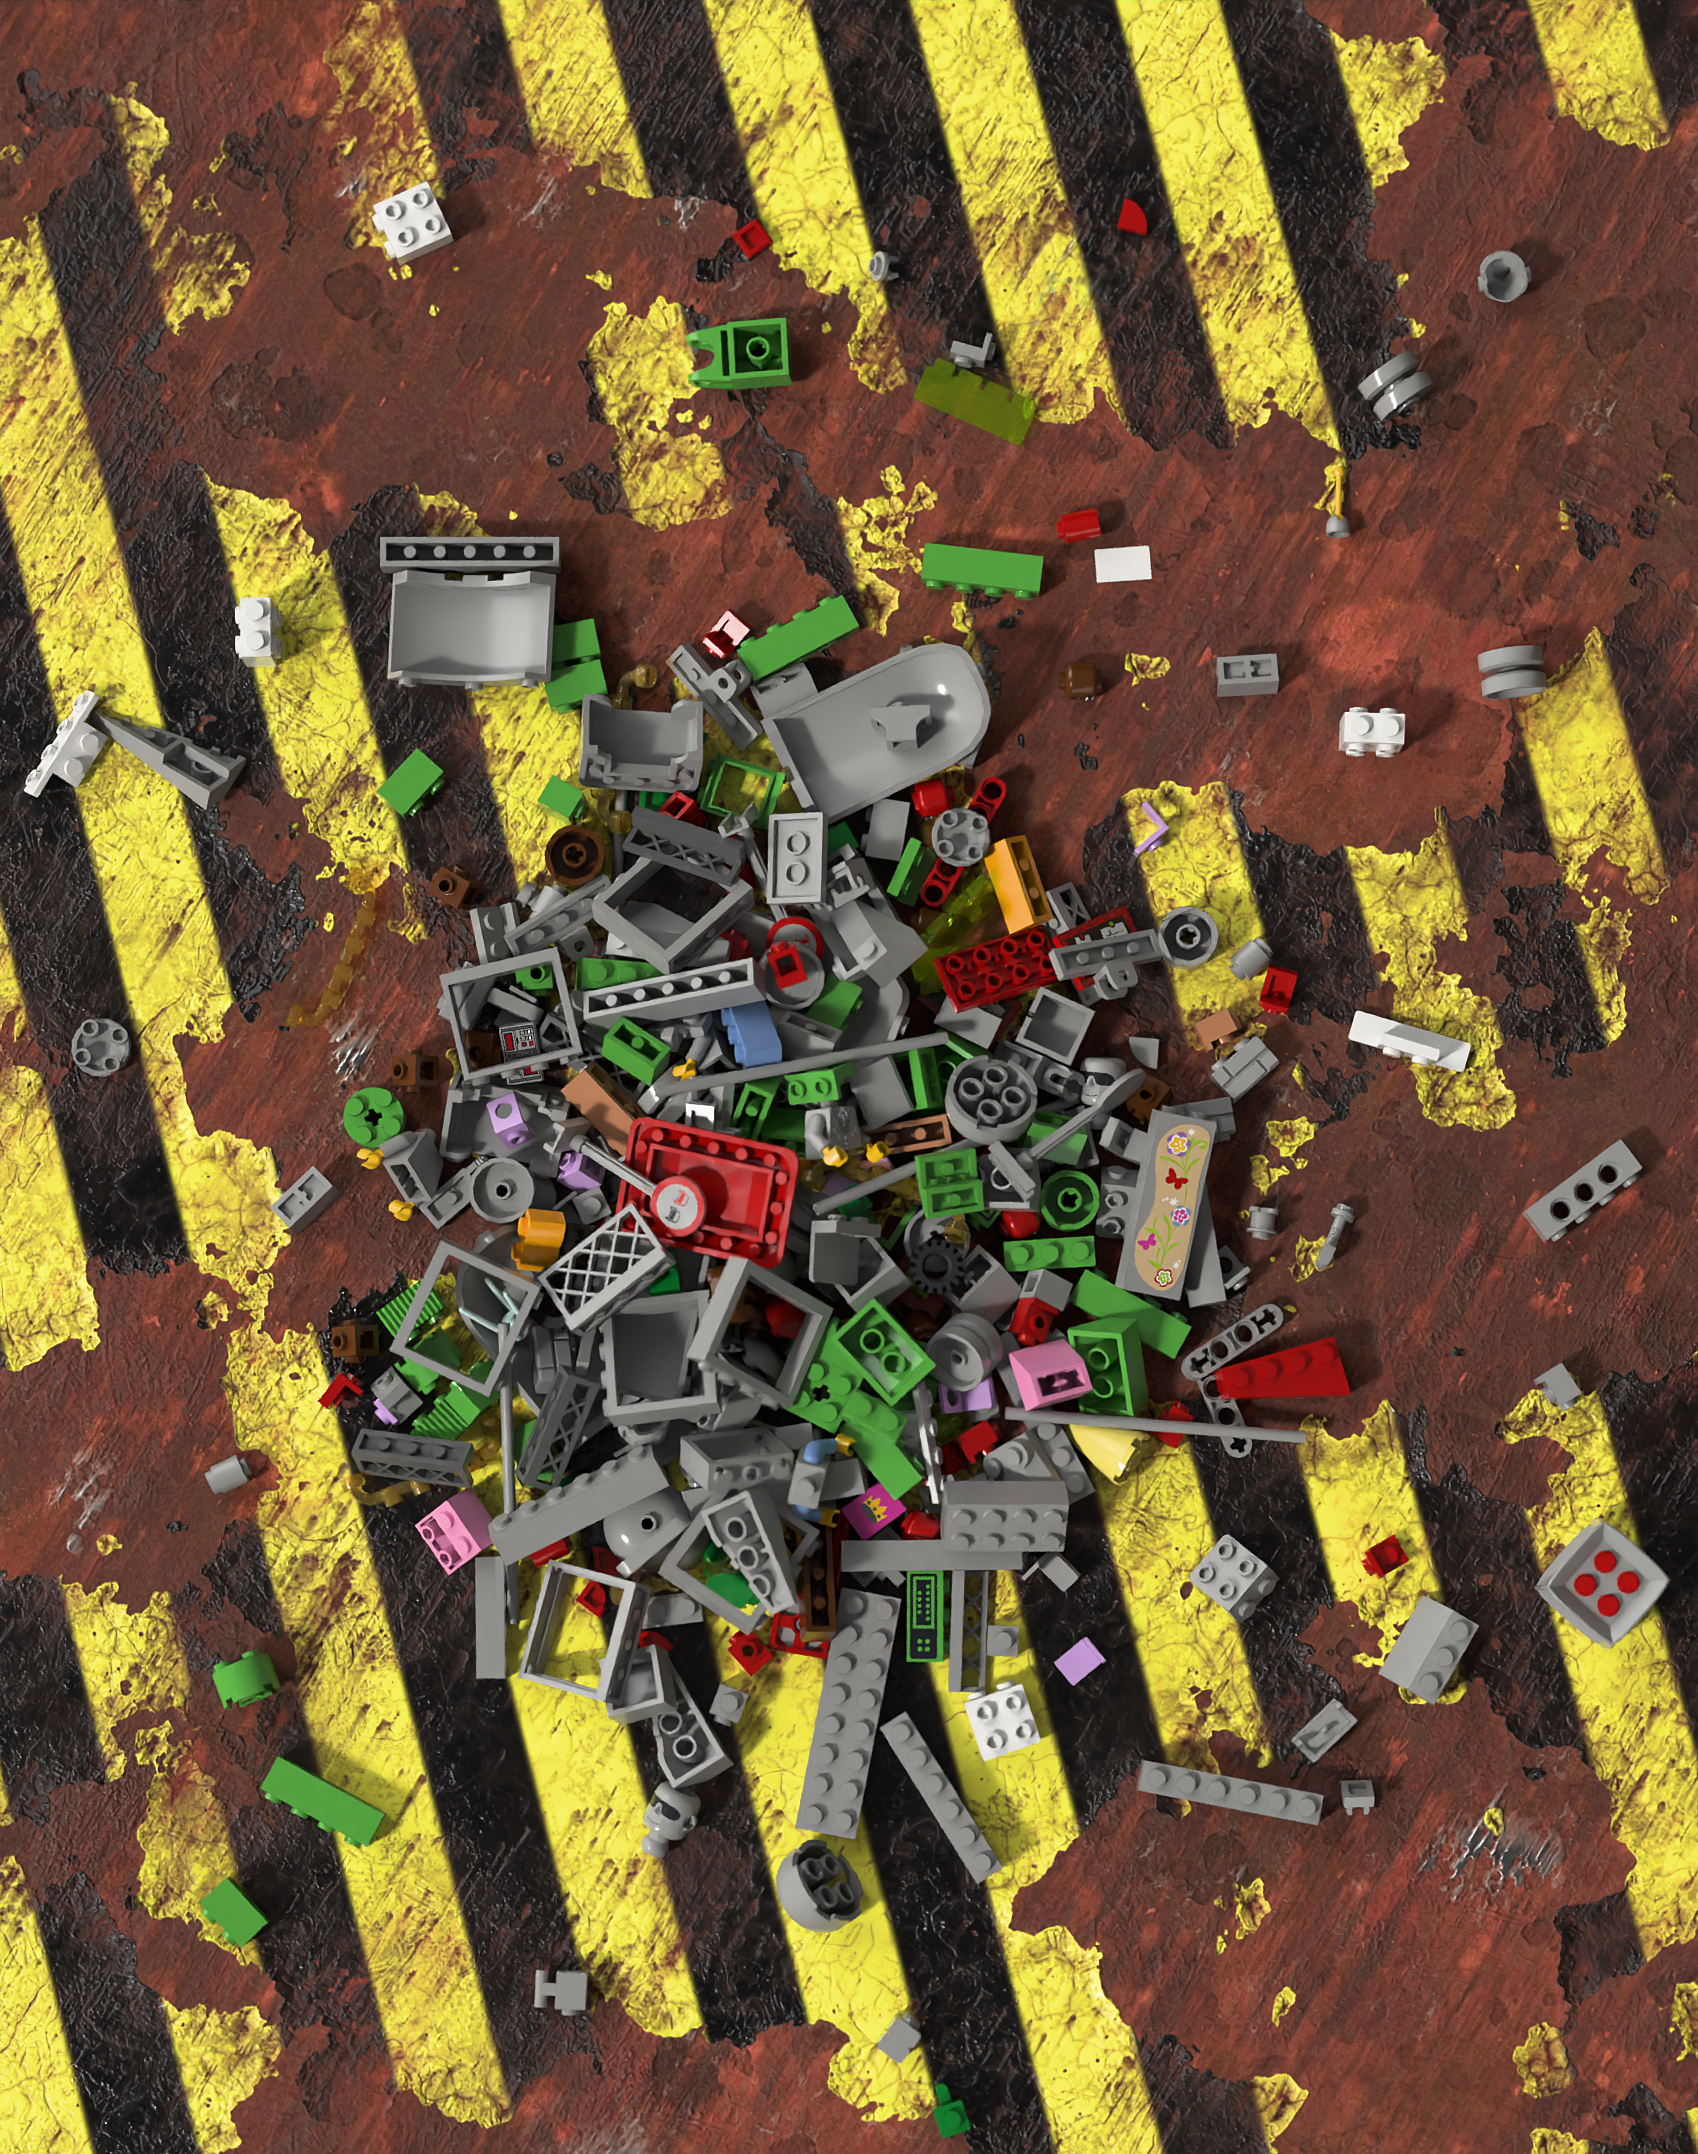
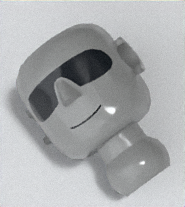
M1086 1057L1083 1059L1080 1065V1074L1084 1076L1085 1083L1079 1092L1081 1103L1091 1107L1095 1105L1101 1095L1115 1081L1127 1073L1126 1063L1122 1059L1112 1057ZM1112 1110L1106 1113L1099 1112L1089 1122L1090 1129L1103 1130L1109 1118L1113 1117Z
M669 1781L659 1784L643 1815L644 1824L650 1829V1832L641 1840V1848L644 1852L653 1857L662 1858L669 1850V1840L683 1839L688 1832L694 1829L697 1824L696 1815L701 1806V1801L694 1791L688 1787L675 1790Z

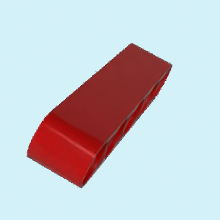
M997 777L985 779L967 808L972 811L983 812L986 816L988 827L1005 800L1007 792L1005 783ZM994 785L1000 789L1001 795L997 799H989L985 795L984 790L988 786ZM939 857L920 892L923 906L934 909L942 908L966 866L956 867L957 872L953 876L947 877L940 871L941 865L946 862ZM928 889H939L942 893V898L938 902H930L925 896Z

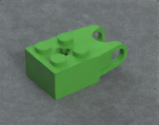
M786 317L727 322L726 325L698 330L686 336L688 346L709 350L714 354V359L708 367L688 375V384L691 386L738 390L793 385L790 331ZM758 351H764L763 356L756 357L758 356Z
M836 1316L832 1318L824 1330L791 1409L781 1406L782 1409L811 1422L835 1436L844 1421L838 1417L851 1391L854 1388L860 1390L864 1381V1377L829 1340L837 1332L841 1321ZM823 1386L828 1387L827 1393L830 1394V1398L828 1400L823 1398L821 1402L816 1401L817 1395L814 1394L815 1390L822 1389Z

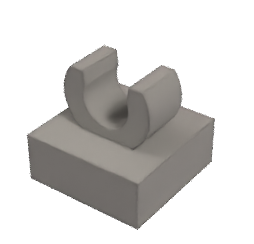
M1372 1780L1341 1781L1342 1800L1347 1814L1352 1815L1353 1807H1363L1364 1815H1368L1370 1807H1374L1375 1796Z

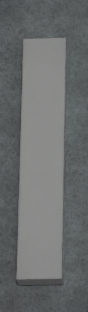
M942 1540L840 1541V1570H1022V1551L943 1552Z

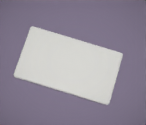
M1149 546L1095 549L1098 583L1152 578Z

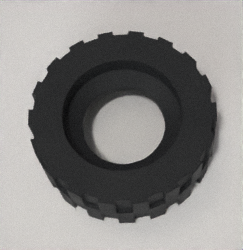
M550 1267L542 1268V1271L533 1276V1280L541 1283L538 1277ZM558 1272L549 1280L552 1286L565 1285L567 1273ZM573 1274L571 1284L573 1291H584L586 1275ZM591 1284L590 1293H594V1291H593L594 1287H593V1284ZM542 1285L539 1292L544 1293V1296L537 1310L530 1309L529 1316L536 1321V1324L548 1331L558 1334L572 1333L565 1323L566 1319L563 1314L554 1313L549 1309L547 1305L548 1292ZM574 1295V1302L569 1309L571 1314L581 1307L582 1296Z

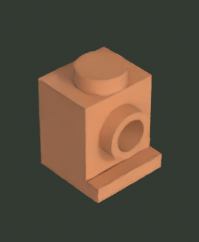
M1225 1008L1195 1023L1193 1028L1207 1054L1213 1050V1043L1216 1042L1219 1047L1233 1040L1232 1034L1241 1029L1242 1026L1235 1012L1230 1014L1228 1009Z

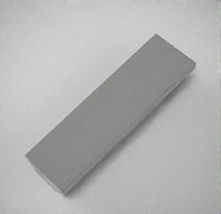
M1206 1182L1203 1188L1184 1278L1189 1308L1220 1304L1226 1301Z

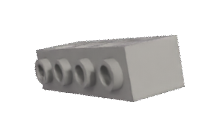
M1620 1139L1522 1214L1543 1242L1549 1238L1555 1242L1568 1232L1565 1228L1566 1225L1573 1220L1579 1224L1592 1214L1589 1210L1590 1207L1597 1202L1602 1206L1616 1196L1613 1192L1615 1188L1621 1184L1626 1188L1639 1178L1636 1172L1643 1167ZM1603 1167H1609L1614 1171L1615 1179L1612 1183L1602 1180L1600 1172ZM1579 1185H1586L1590 1188L1591 1198L1588 1201L1578 1198L1577 1188ZM1555 1203H1562L1566 1206L1568 1213L1565 1219H1559L1553 1214Z

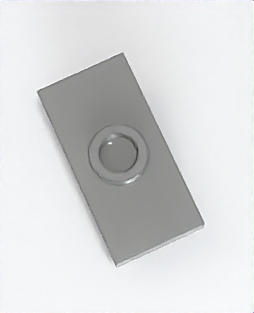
M897 702L890 707H870L872 728L879 729L885 733L888 750L918 749V735L920 731L932 725L930 704L910 705L906 702Z
M392 1366L369 1386L379 1401L400 1423L423 1403L420 1397Z

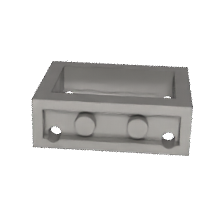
M766 1427L681 1437L680 1466L707 1492L792 1481L794 1453Z

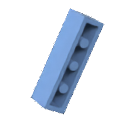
M765 1000L723 1008L721 1010L723 1026H728L729 1043L735 1045L736 1062L741 1063L743 1069L781 1062L782 1045Z

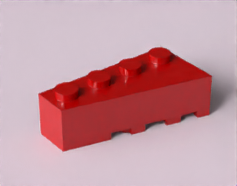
M1334 1336L1213 1371L1222 1401L1333 1398L1351 1395Z

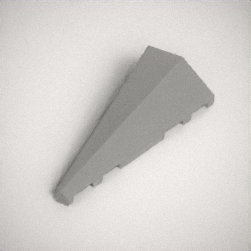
M100 708L93 712L92 723L205 810H208L226 796L245 766L246 758L238 755L237 759L222 755L219 748L212 747L211 750L195 746L192 739L153 726L144 729L132 725V719L123 717L121 721L106 716L104 710Z

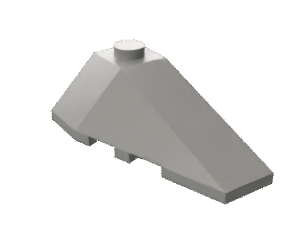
M857 899L843 905L831 916L852 955L862 969L883 989L929 950L914 929Z
M670 1660L678 1710L652 1717V1728L657 1742L659 1764L673 1789L676 1790L708 1781L734 1765Z

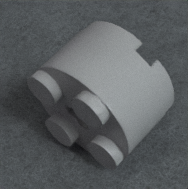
M1190 906L1179 907L1167 914L1157 932L1158 945L1164 955L1162 958L1175 969L1191 970L1204 965L1213 955L1218 942V929L1213 918L1206 912ZM1183 932H1186L1187 935H1194L1191 945H1188L1187 942H1181L1180 939L1183 936Z

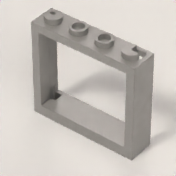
M673 845L660 848L661 852L666 855L679 852L678 847ZM699 854L687 857L688 861L695 865L706 861L705 857ZM641 856L636 864L626 873L620 874L608 889L596 895L593 902H591L593 917L597 923L665 975L678 973L755 905L753 887L737 876L732 887L718 883L729 891L730 894L665 950L614 910L665 865ZM722 864L714 867L716 872L728 876L730 870Z
M557 947L439 975L466 1083L472 1082L473 1086L490 1083L489 1077L501 1075L502 1079L519 1076V1070L531 1067V1072L548 1069V1063L560 1060L561 1065L579 1061L578 1056L584 1055ZM552 964L572 1047L473 1071L453 988Z
M443 1237L389 1350L489 1397L492 1390L499 1391L505 1375L500 1372L505 1363L511 1365L519 1349L513 1346L518 1335L524 1338L531 1321L526 1318L530 1309H538L544 1293L539 1292L542 1284ZM448 1255L528 1291L485 1383L406 1346Z
M730 1256L687 1357L696 1361L700 1370L710 1374L714 1371L719 1374L717 1379L731 1386L735 1384L741 1386L739 1389L741 1393L753 1398L759 1396L762 1398L761 1404L775 1410L778 1409V1406L791 1409L833 1312V1308L752 1261ZM747 1280L806 1313L774 1389L715 1356Z
M709 1289L632 1299L598 1324L600 1333L604 1335V1342L599 1344L600 1357L602 1361H605L606 1367L605 1371H601L603 1389H607V1399H603V1411L605 1417L609 1416L614 1427L722 1413L720 1380L717 1379L719 1374L714 1371L712 1374L703 1371V1396L625 1406L619 1405L614 1319L698 1309L700 1326L708 1307V1297L712 1296ZM718 1349L715 1353L716 1357H718Z
M755 1486L743 1487V1488H736L735 1490L738 1491L739 1493H743V1492H745V1491H747V1490H750V1489H753V1488H756V1487H755ZM732 1489L714 1491L661 1565L658 1574L749 1636L754 1628L759 1631L769 1617L765 1614L767 1609L761 1601L749 1617L678 1568L680 1562L706 1527L701 1511L723 1502ZM773 1499L780 1521L804 1537L789 1559L794 1581L803 1568L799 1563L804 1555L810 1558L820 1544L816 1541L820 1531L803 1519L793 1515L790 1510Z
M549 1559L546 1573L543 1576L544 1581L540 1596L536 1601L533 1622L528 1631L526 1648L520 1661L521 1666L518 1677L621 1706L653 1587ZM571 1574L624 1589L597 1689L544 1674Z

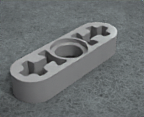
M684 1511L681 1512L620 1563L616 1569L626 1580L685 1531L692 1523L691 1519Z

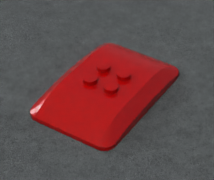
M640 1117L631 1124L624 1164L657 1185L661 1181L675 1176H684L693 1180L701 1187L706 1197L707 1213L704 1223L692 1234L679 1237L666 1234L655 1224L651 1216V1197L621 1178L615 1215L630 1203H633L663 1245L729 1259L730 1256L748 1259L764 1268L776 1267L783 1261L800 1169V1159L794 1150L745 1137L650 1117ZM632 1214L623 1221L621 1232H635L637 1221Z

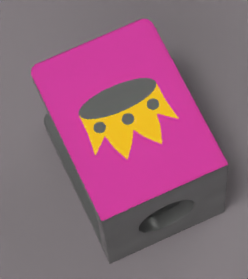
M877 1482L866 1493L861 1494L842 1508L843 1514L862 1540H867L906 1511L899 1499L895 1501L880 1482Z

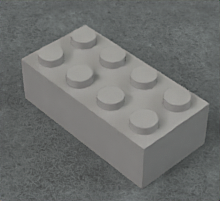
M944 1481L940 1521L943 1552L1064 1551L1069 1509L1065 1481Z

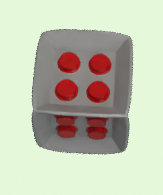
M1595 1518L1576 1535L1552 1562L1534 1589L1582 1634L1599 1644L1602 1649L1610 1650L1632 1630L1654 1605L1671 1579L1668 1578L1658 1564L1624 1534L1606 1523L1602 1518Z

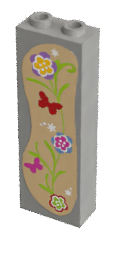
M1163 1105L1162 1111L1152 1109L1115 1286L1124 1290L1180 1300L1217 1123L1208 1121V1114L1191 1111L1189 1117L1179 1115V1108Z

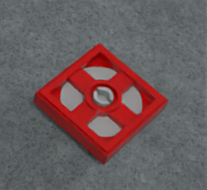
M796 1592L798 1604L774 1614L768 1649L827 1660L830 1642H801L799 1595ZM835 1599V1611H836V1609H837V1604H838V1600H836V1599Z

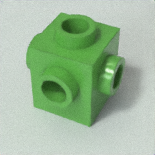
M552 964L516 972L517 987L523 986V991L534 998L546 997L548 992L555 991L554 983L557 982ZM534 969L542 971V976L539 979L531 977V972Z

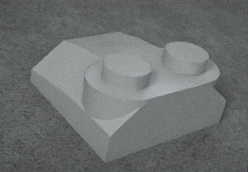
M1032 1429L990 1452L983 1461L986 1474L993 1477L994 1481H1061Z

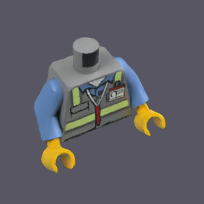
M839 1434L835 1439L811 1441L807 1445L802 1444L787 1503L793 1504V1515L806 1521L818 1522L830 1527L837 1526V1524L832 1523V1517L835 1513L840 1514V1511L826 1506L819 1508L831 1454L838 1451L850 1457L854 1451L849 1449V1446L855 1443L856 1440L844 1434Z

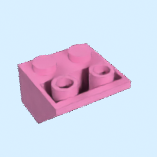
M1064 1338L1008 1354L1026 1412L1078 1398L1093 1390L1084 1360Z
M466 1488L451 1497L415 1525L448 1575L493 1545L488 1529V1524L493 1519L472 1488Z

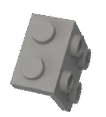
M1121 1166L1102 1167L1100 1204L1095 1230L1097 1236L1125 1239L1139 1174L1138 1170H1129Z
M828 1215V1220L812 1221L809 1263L810 1281L848 1286L856 1285L858 1281L860 1238L880 1237L881 1225L869 1224V1218L851 1217V1222L846 1221L847 1216Z
M1224 1535L1189 1577L1194 1585L1218 1603L1240 1624L1255 1612L1259 1602L1273 1591L1276 1582L1280 1579L1264 1562L1230 1535Z

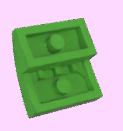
M967 1147L915 1156L918 1187L926 1219L984 1210L982 1180H979L977 1177L976 1150L974 1148Z

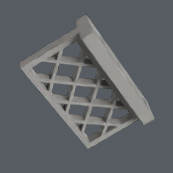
M630 1203L542 1273L538 1279L565 1317V1323L569 1329L583 1337L677 1262L671 1253L666 1251L635 1204ZM632 1214L637 1221L635 1232H621L623 1221ZM605 1235L614 1236L611 1252L598 1251L599 1241ZM620 1237L633 1238L631 1254L617 1253ZM640 1239L650 1240L655 1249L646 1256L637 1255ZM581 1254H590L587 1271L574 1269L576 1258ZM597 1255L610 1257L607 1273L594 1272ZM616 1258L630 1259L628 1270L622 1275L614 1274ZM558 1272L567 1273L564 1289L554 1288L549 1281ZM573 1274L586 1275L583 1292L570 1290ZM593 1276L606 1278L604 1289L599 1293H590ZM569 1295L582 1296L581 1307L571 1314L567 1308Z

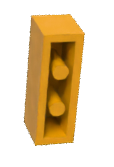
M1020 835L1005 838L990 845L983 858L1009 933H1018L1053 920L1054 917L1026 836Z

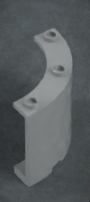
M413 570L393 573L387 679L399 681L398 685L403 687H415L416 683L465 686V690L483 691V686L521 685L523 688H539V683L551 681L556 575L526 571L504 574V579L494 580L489 575H463V579L445 580V574Z
M606 1216L605 1223L613 1217ZM605 1235L602 1237L599 1251L611 1252L614 1236ZM620 1237L617 1253L631 1254L633 1238ZM640 1239L637 1255L646 1256V1254L655 1249L652 1242ZM663 1245L666 1251L676 1250L684 1293L703 1290L707 1268H714L716 1256ZM598 1255L595 1272L607 1273L610 1257ZM616 1258L614 1274L622 1275L626 1272L630 1259ZM594 1276V1293H599L604 1289L606 1278ZM649 1285L630 1300L650 1297ZM698 1309L614 1319L619 1393L657 1401L679 1399L682 1397V1393L688 1394L692 1376L686 1375L689 1361L687 1354L693 1341L694 1332L697 1333L699 1328ZM597 1325L581 1339L575 1373L599 1381L601 1384L599 1389L607 1390L603 1389L601 1371H605L606 1367L605 1361L601 1360L599 1344L604 1342V1335L600 1333Z

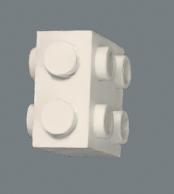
M427 181L373 205L376 215L371 216L378 233L385 232L388 241L384 242V246L390 259L396 257L399 265L453 242L452 234Z
M270 597L240 598V606H235V622L239 624L240 636L235 637L236 654H239V659H242L247 667H277V658H282V642L277 635V629L282 628L281 611H278V605L275 606Z
M1350 708V712H1345L1340 720L1339 751H1346L1347 756H1364V752H1376L1377 757H1393L1394 753H1399L1404 745L1405 714H1398L1397 709L1391 708L1380 709V713H1368L1367 708Z
M1014 1680L996 1685L997 1692L986 1695L985 1690L968 1695L969 1701L964 1703L983 1761L1041 1742L1021 1683L1015 1685Z

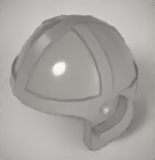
M1499 250L1491 253L1483 260L1480 266V276L1478 277L1479 292L1483 291L1492 300L1510 302L1526 290L1528 282H1532L1530 267H1525L1524 262L1516 253L1509 250Z
M645 1398L642 1401L626 1405L656 1402L657 1400ZM665 1420L619 1426L618 1431L621 1437L634 1448L645 1447L651 1444L652 1448H656L664 1441L670 1422Z

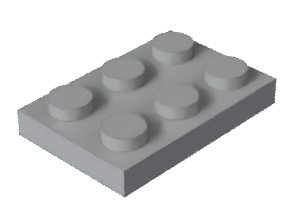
M828 813L769 814L767 904L826 903Z

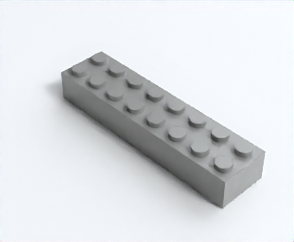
M848 1588L841 1589L836 1614V1634L831 1640L795 1828L855 1840L901 1599Z

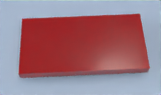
M1043 925L939 956L933 960V965L956 1014L1061 982L1058 980L1048 955L1053 950V947Z

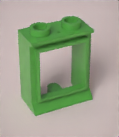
M717 753L715 760L710 758L705 776L709 777L707 787H701L698 793L696 803L700 805L699 809L703 814L723 820L727 814L732 812L712 805L725 765L770 779L758 818L751 824L752 830L768 833L769 814H774V811H776L779 795L786 781V773L776 772ZM733 812L735 816H737V815H740V816H741V815H742V814Z

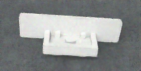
M86 690L75 699L72 706L73 711L69 718L61 722L57 729L58 735L53 744H49L43 751L42 761L37 770H33L27 777V786L24 789L26 793L37 798L52 773L72 786L78 787L108 738L84 722L99 699L97 694Z
M1356 1011L1348 1036L1352 1041L1383 1049V1054L1400 1058V1055L1412 1058V1063L1429 1067V1064H1433L1457 1072L1464 1071L1471 1048L1469 1043L1362 1011Z
M919 1381L912 1389L915 1410L901 1411V1413L909 1416L901 1434L907 1441L905 1447L912 1455L917 1454L925 1463L926 1469L924 1470L927 1471L933 1504H938L943 1499L944 1481H947L945 1475L942 1476L941 1474L942 1451L940 1447L936 1446L935 1441L937 1423L935 1418H931L930 1414L932 1395L930 1390L926 1389L925 1381Z

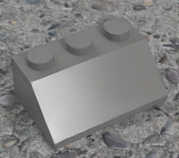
M1422 1595L1378 1674L1427 1703L1434 1705L1479 1625L1450 1608Z

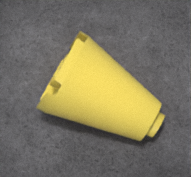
M1064 1424L1063 1426L1068 1440L1113 1484L1119 1487L1127 1481L1123 1478L1125 1473L1129 1471L1133 1474L1148 1447L1144 1440L1150 1439V1435L1141 1430Z

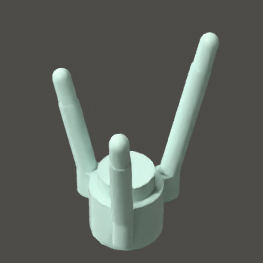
M487 1277L485 1278V1283L508 1311L501 1322H509L511 1330L520 1308L507 1291L502 1294L492 1280ZM464 1307L459 1308L460 1313L498 1333V1326ZM530 1323L524 1338L531 1332L533 1328L532 1323ZM518 1335L516 1341H520L524 1338Z

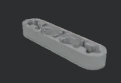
M1265 1304L1190 1353L1183 1359L1181 1364L1183 1375L1189 1380L1198 1381L1276 1330L1283 1321L1281 1309L1274 1304ZM1263 1311L1267 1314L1272 1312L1275 1316L1272 1319L1274 1325L1267 1322L1258 1328L1255 1323L1264 1318L1265 1314ZM1240 1326H1246L1251 1330L1252 1338L1249 1342H1242L1238 1339L1237 1329ZM1216 1342L1224 1343L1227 1346L1228 1354L1225 1358H1218L1214 1355L1212 1347ZM1207 1356L1209 1362L1200 1367L1201 1374L1197 1370L1194 1372L1190 1370L1189 1367L1192 1365L1191 1359L1194 1362H1198Z
M1191 1359L1192 1365L1190 1368L1192 1372L1197 1370L1201 1374V1366L1196 1367L1195 1362ZM1214 1375L1207 1377L1203 1381L1201 1379L1196 1381L1214 1424H1221L1218 1420L1219 1411L1223 1408H1230L1235 1413V1420L1230 1425L1237 1426L1240 1424V1426H1246L1235 1400L1222 1401L1220 1396L1214 1398L1206 1392L1208 1382L1215 1380ZM1220 1437L1225 1450L1232 1457H1244L1252 1449L1251 1439H1245L1247 1444L1243 1446L1244 1451L1239 1453L1237 1449L1232 1450L1230 1444L1234 1442L1233 1438Z

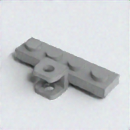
M687 641L681 644L665 662L695 698L703 702V707L741 751L749 748L765 731L736 698L752 681V674L740 660H733L725 667L713 671ZM735 670L740 672L741 680L734 676Z
M605 874L598 876L503 935L514 957L541 951L553 942H555L562 954L574 961H578L593 952L595 948L594 941L587 927L583 924L594 918L591 902H593L598 893L605 891L612 885L609 878Z
M1154 929L1056 948L1048 954L1059 981L1096 974L1093 977L1099 993L1105 1000L1124 997L1127 994V988L1134 987L1137 984L1138 977L1134 965L1159 961L1164 956L1159 948ZM1109 982L1112 985V987L1116 989V991H1112L1109 989Z

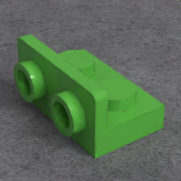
M911 837L886 891V895L907 906L914 907L922 886L937 857L936 852L922 847L921 841Z
M853 1062L784 1075L790 1105L840 1099L842 1097L840 1085L845 1083L844 1078L855 1074Z

